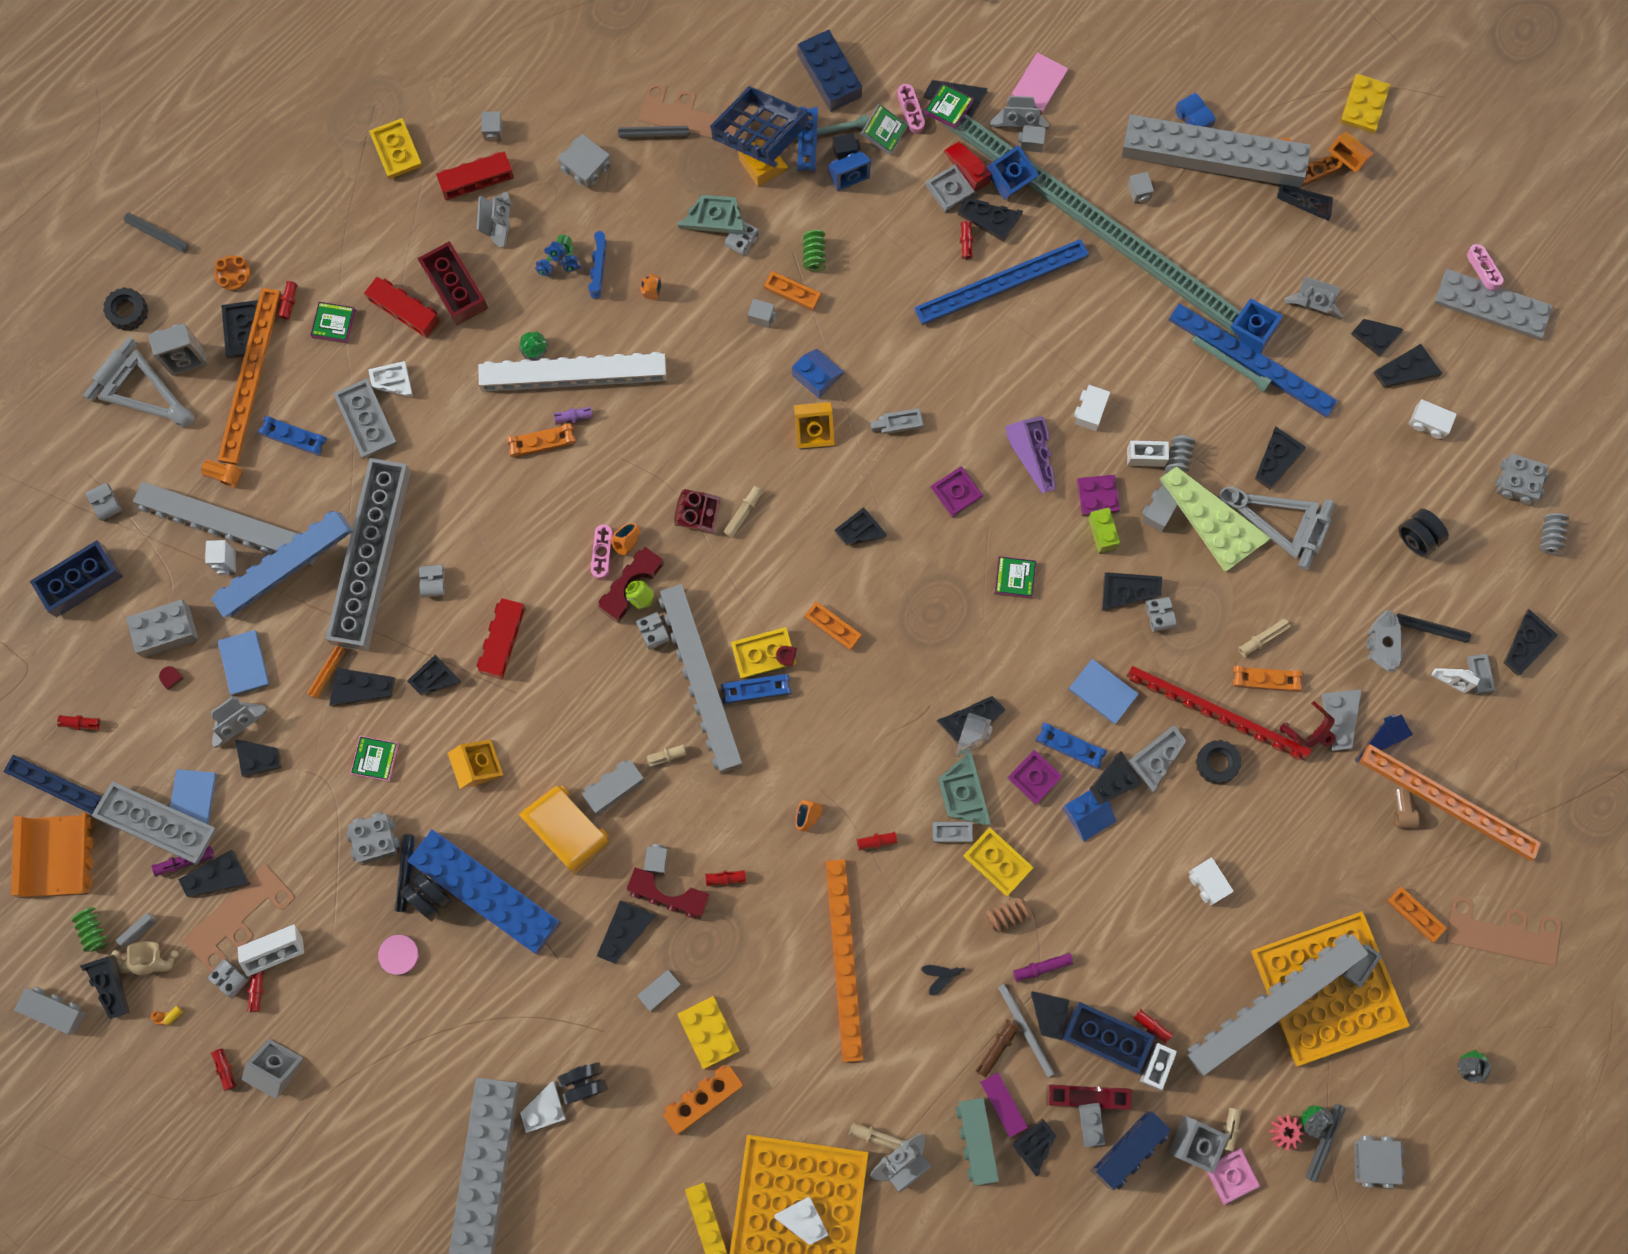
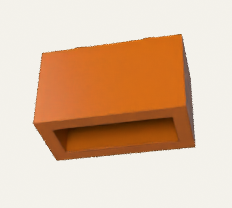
M1347 131L1338 136L1328 150L1355 173L1361 170L1374 155L1373 152Z

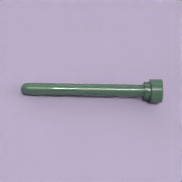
M861 115L855 121L817 128V136L853 128L863 130L869 120L868 115ZM799 135L793 141L798 140Z
M1198 336L1193 337V343L1255 382V385L1258 387L1257 389L1263 393L1270 385L1272 380L1267 376L1260 377Z

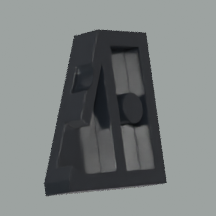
M1363 319L1352 331L1351 335L1380 357L1403 329Z
M864 507L834 530L846 546L882 539L887 536L885 531Z
M434 655L407 682L423 696L460 684L461 680Z
M1031 991L1030 995L1033 1000L1040 1035L1061 1040L1070 1000Z

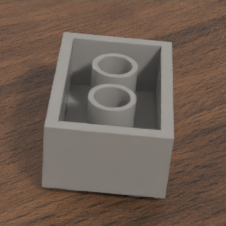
M185 323L175 324L171 328L157 330L153 334L148 335L153 355L172 376L207 365L202 344Z
M182 599L126 617L135 653L142 658L199 640L190 606Z

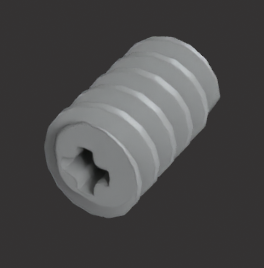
M1176 435L1171 441V452H1169V460L1165 468L1167 473L1175 467H1178L1183 472L1190 471V468L1185 465L1191 464V460L1187 458H1192L1193 454L1188 451L1194 450V446L1190 444H1195L1196 440L1185 435Z
M1552 513L1544 517L1542 544L1539 547L1542 552L1554 556L1564 554V551L1559 549L1565 548V544L1560 542L1566 541L1567 538L1562 535L1567 534L1568 531L1562 527H1568L1569 524L1563 520H1569L1570 516L1562 513Z

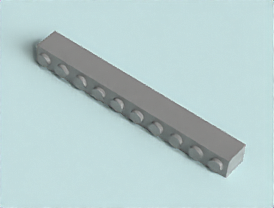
M143 481L133 500L138 506V510L142 512H154L156 516L162 519L172 518L173 522L184 525V523L190 524V527L195 530L201 531V529H204L210 535L216 537L219 535L225 536L226 540L236 543V541L243 542L242 545L251 549L254 546L258 547L261 552L269 555L278 552L277 548L286 543L288 545L293 541L292 538L297 535V533ZM316 558L309 562L308 565L313 566Z
M680 584L660 591L661 597L658 600L661 609H666L667 615H664L667 626L671 625L673 632L670 633L673 644L677 643L679 650L676 651L679 662L683 661L685 668H682L685 680L689 679L691 686H688L691 697L695 696L697 704L693 705L696 714H701L703 722H700L703 733L707 732L709 740H706L709 752L713 751L715 758L712 759L715 770L719 769L720 774L743 767L683 586Z

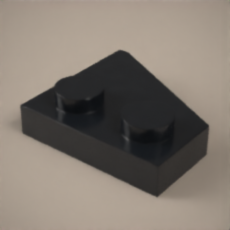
M235 740L241 775L243 777L282 768L278 748Z
M1041 1119L1011 1144L1036 1177L1041 1172L1039 1170L1044 1159L1046 1160L1049 1154V1148L1053 1145L1056 1135L1045 1120Z

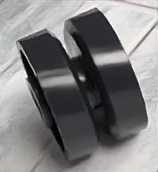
M1420 508L1411 516V519H1407L1398 527L1399 535L1405 545L1420 557L1427 558L1436 550V547H1440L1449 539L1447 528L1443 522L1427 509Z
M420 871L413 878L414 883L420 890L418 891L412 885L407 884L401 891V894L423 916L433 922L439 916V911L433 903L445 909L452 900L434 880L429 879Z
M600 1062L576 1067L557 1077L560 1087L574 1086V1088L565 1091L563 1094L566 1105L609 1090L606 1080L598 1079L592 1081L593 1078L603 1073Z

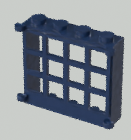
M748 86L710 125L713 140L775 168L778 165L775 159L804 129L809 132L812 126L809 125L808 114L804 109ZM749 105L760 108L754 115L745 111ZM764 110L773 114L768 121L758 117ZM740 115L750 118L744 125L734 122ZM778 116L787 120L781 127L772 124ZM753 121L763 124L757 132L748 128ZM730 125L739 128L733 136L728 131L724 132ZM767 127L777 130L771 138L761 134ZM744 131L753 135L747 142L743 138L738 139ZM757 138L767 141L761 148L758 145H751Z

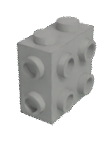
M583 134L579 138H575L571 146L566 151H563L558 159L560 170L565 175L572 176L578 185H583L587 189L598 181L599 176L611 166L610 155Z
M1511 453L1500 464L1502 472L1495 483V486H1497L1496 493L1506 499H1516L1522 504L1533 505L1544 494L1542 486L1548 478L1549 472H1546L1548 465Z
M378 812L372 814V818H357L353 820V823L348 824L349 830L346 831L348 841L352 842V858L358 864L362 865L399 854L398 848L401 845L398 836L395 837L393 829H396L393 817L390 818L386 813Z
M1361 1136V1140H1354L1355 1182L1362 1183V1187H1375V1183H1383L1384 1188H1396V1184H1402V1180L1405 1178V1170L1402 1167L1401 1158L1404 1157V1148L1401 1146V1141H1394V1137L1381 1136V1141L1373 1140V1136Z

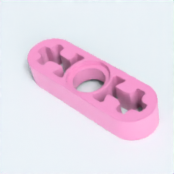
M902 84L898 88L897 97L906 123L912 133H921L924 130L925 120L914 89L910 84ZM903 91H906L908 93L909 100H906V95L903 93ZM909 105L915 106L916 110L914 112H908L906 110V107ZM914 117H916L917 124H919V127H916V125H914Z
M1479 244L1472 245L1467 252V258L1484 286L1491 291H1497L1504 281L1502 275L1486 249ZM1481 265L1487 266L1489 270L1483 269Z
M604 524L598 526L595 530L591 573L598 580L605 579L609 574L612 548L610 539L613 533L611 528ZM603 530H606L609 534L605 535V543H602V537L599 534L603 533ZM602 547L606 548L607 554L599 557L597 550ZM598 561H601L602 568L605 571H602L601 574L598 575L595 569H599Z

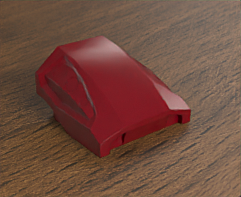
M683 489L677 501L674 516L675 526L714 534L718 506L722 498L705 492Z

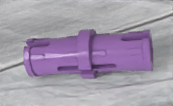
M591 407L575 410L571 408L569 411L554 413L556 425L566 422L576 423L578 420L592 418Z

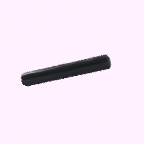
M1400 613L1396 615L1401 626L1464 643L1470 641V632Z
M404 834L394 909L396 912L401 913L406 912L407 899L401 894V891L407 884L409 885L411 864L408 860L413 854L415 838L412 834Z

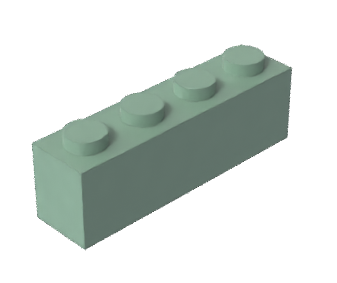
M977 1098L960 1101L955 1110L957 1119H961L962 1122L959 1132L961 1140L965 1139L966 1148H963L965 1161L969 1160L970 1169H967L969 1182L972 1181L974 1186L998 1182L984 1099Z

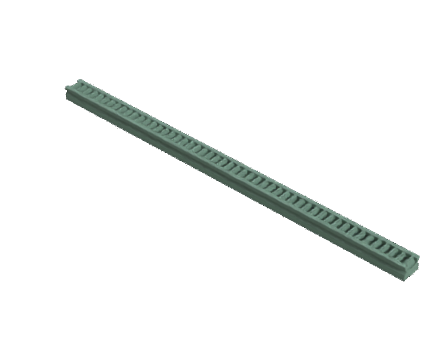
M966 114L956 129L944 124L946 128L992 161L997 160L1013 149ZM1029 160L1039 176L1028 183V187L1235 335L1231 325L1241 311Z

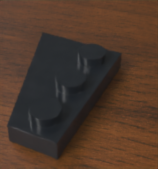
M938 80L931 81L924 93V98L931 101L942 83L974 98L973 104L966 113L971 118L975 115L988 91V88Z
M1279 185L1277 191L1278 199L1327 221L1330 220L1333 197L1293 186Z
M258 300L221 305L225 355L227 359L244 357Z
M337 668L329 705L337 706L338 704H351L364 700L392 697L395 678Z
M991 696L967 708L958 710L951 715L942 717L936 722L964 749L1002 715L1006 709Z
M1120 751L1091 785L1090 790L1098 804L1101 805L1140 786L1141 783L1123 752Z

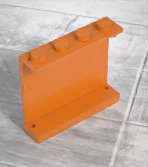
M84 812L82 815L26 818L14 816L11 896L20 898L90 894V887H92L90 869L93 867L91 849L94 846V840L91 837L92 829L94 828L92 815Z

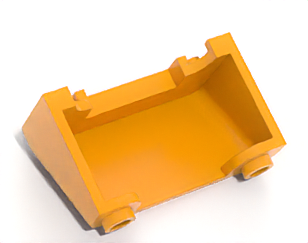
M556 785L525 808L519 816L567 868L576 875L610 843L607 840L609 835L602 827L598 830L567 797L570 793L563 786L558 787Z

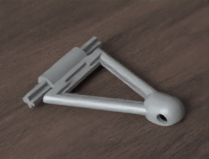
M130 337L125 340L118 351L113 350L91 378L93 382L83 394L89 401H93L103 389L98 396L100 400L171 419L182 428L192 426L195 421V415L179 403L137 349L132 352L138 343ZM138 365L171 407L169 409L116 395L115 392Z
M1225 487L1219 494L1221 501L1230 508L1237 510L1295 559L1300 549H1302L1303 553L1297 565L1302 570H1308L1314 555H1318L1332 522L1330 516L1336 504L1333 500L1325 499L1320 513L1316 514L1320 504L1318 502L1246 494L1235 487ZM1246 504L1306 510L1293 542L1291 543L1249 509Z

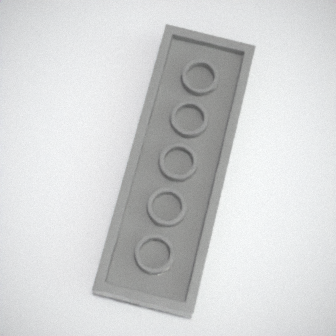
M1446 269L1434 304L1537 340L1543 338L1553 306L1501 287L1497 291H1491L1484 286L1481 280Z
M113 781L92 814V817L196 865H198L217 831L216 828Z

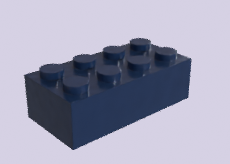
M829 29L797 44L798 57L830 112L862 97V85Z
M96 540L35 577L30 583L47 612L57 618L124 576L106 547Z
M1078 1002L1061 1040L1136 1075L1140 1074L1155 1036L1084 1003Z
M1146 1111L1090 1171L1108 1189L1115 1190L1117 1188L1119 1190L1127 1182L1125 1178L1130 1173L1133 1175L1141 1167L1139 1163L1144 1158L1147 1160L1154 1154L1155 1150L1153 1148L1159 1143L1163 1144L1169 1138L1167 1133L1171 1129L1154 1112Z

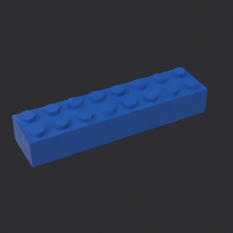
M433 829L430 830L408 860L410 864L536 955L541 952L562 923Z

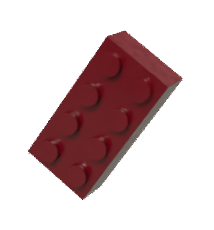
M450 241L417 258L456 326L488 309L484 297Z

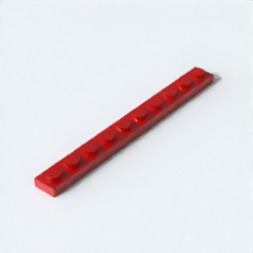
M1131 666L1126 677L1130 678L1131 682L1138 685L1140 683L1148 686L1147 689L1152 692L1163 693L1171 701H1180L1188 709H1197L1205 717H1214L1224 726L1231 725L1237 728L1236 731L1241 734L1247 735L1248 733L1254 736V739L1258 742L1271 744L1272 748L1277 751L1283 752L1284 750L1290 753V756L1294 759L1304 760L1310 754L1311 749L1303 745L1299 746L1296 742L1137 667Z

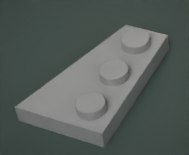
M1361 690L1323 693L1321 695L1324 710L1335 719L1334 725L1330 729L1336 738L1330 746L1331 752L1352 749Z
M1175 725L1171 726L1128 760L1151 792H1154L1171 762L1176 758L1186 742Z

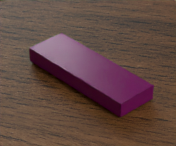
M998 1072L980 1082L1009 1137L1028 1128Z

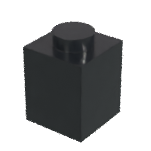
M854 133L833 137V149L836 160H842L852 153H858L860 142L859 139H855Z

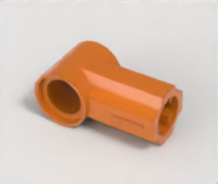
M208 459L203 462L201 467V474L203 476L218 480L222 484L236 488L243 471L235 465L228 463L224 465Z

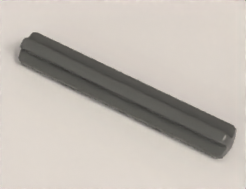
M619 127L618 136L619 138L689 136V127Z
M126 213L123 218L127 224L182 253H185L189 248L186 242L131 213Z
M1335 1104L1331 1114L1334 1117L1335 1125L1330 1124L1324 1129L1327 1134L1320 1139L1306 1174V1178L1310 1181H1318L1346 1111V1108L1340 1104Z

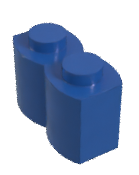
M1196 92L1177 103L1176 115L1186 124L1208 128L1214 126L1216 121L1214 114L1205 106L1202 98Z

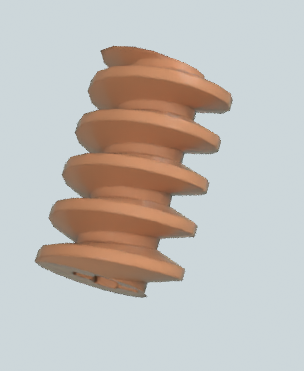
M1018 897L1015 898V904L1011 900L1008 901V908L1005 904H1001L1000 910L996 906L993 907V913L989 909L986 910V916L993 932L994 928L1001 932V925L1009 929L1008 922L1016 926V919L1023 923V916H1026L1028 920L1031 919L1028 906L1023 897L1022 901Z

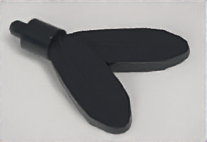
M936 965L923 966L921 968L923 973L939 977L931 985L929 994L936 995L941 992L951 981L952 977L960 975V972L965 971V968L956 967L950 970Z

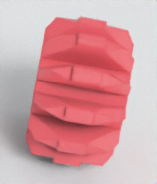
M1285 1115L1284 1119L1278 1116V1123L1271 1122L1275 1130L1269 1129V1133H1275L1271 1141L1278 1140L1276 1147L1281 1148L1283 1146L1284 1150H1289L1290 1146L1293 1149H1297L1296 1142L1299 1144L1303 1143L1299 1136H1305V1132H1299L1303 1124L1296 1125L1298 1118L1293 1117L1291 1119L1290 1115ZM1284 1129H1290L1291 1133H1288L1290 1136H1284L1283 1132H1286Z

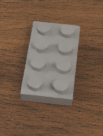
M368 378L333 393L362 459L397 445Z

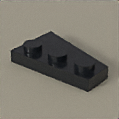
M967 197L958 210L957 215L967 221H971L972 224L1004 242L1022 216L1023 211L1007 209L1006 206L990 205L989 202Z
M1422 344L1374 371V375L1383 388L1405 384L1414 380H1424L1428 377H1438L1442 374Z
M1275 426L1255 480L1271 490L1305 451L1306 447Z
M1105 572L1102 610L1161 596L1162 576Z
M1530 609L1526 610L1503 663L1517 676L1521 675L1558 635Z
M233 850L222 854L178 879L187 897L251 885Z
M620 901L597 953V957L616 964L657 915Z
M114 955L80 965L82 971H86L89 975L91 987L95 986L99 993L98 999L109 1019L130 1013Z

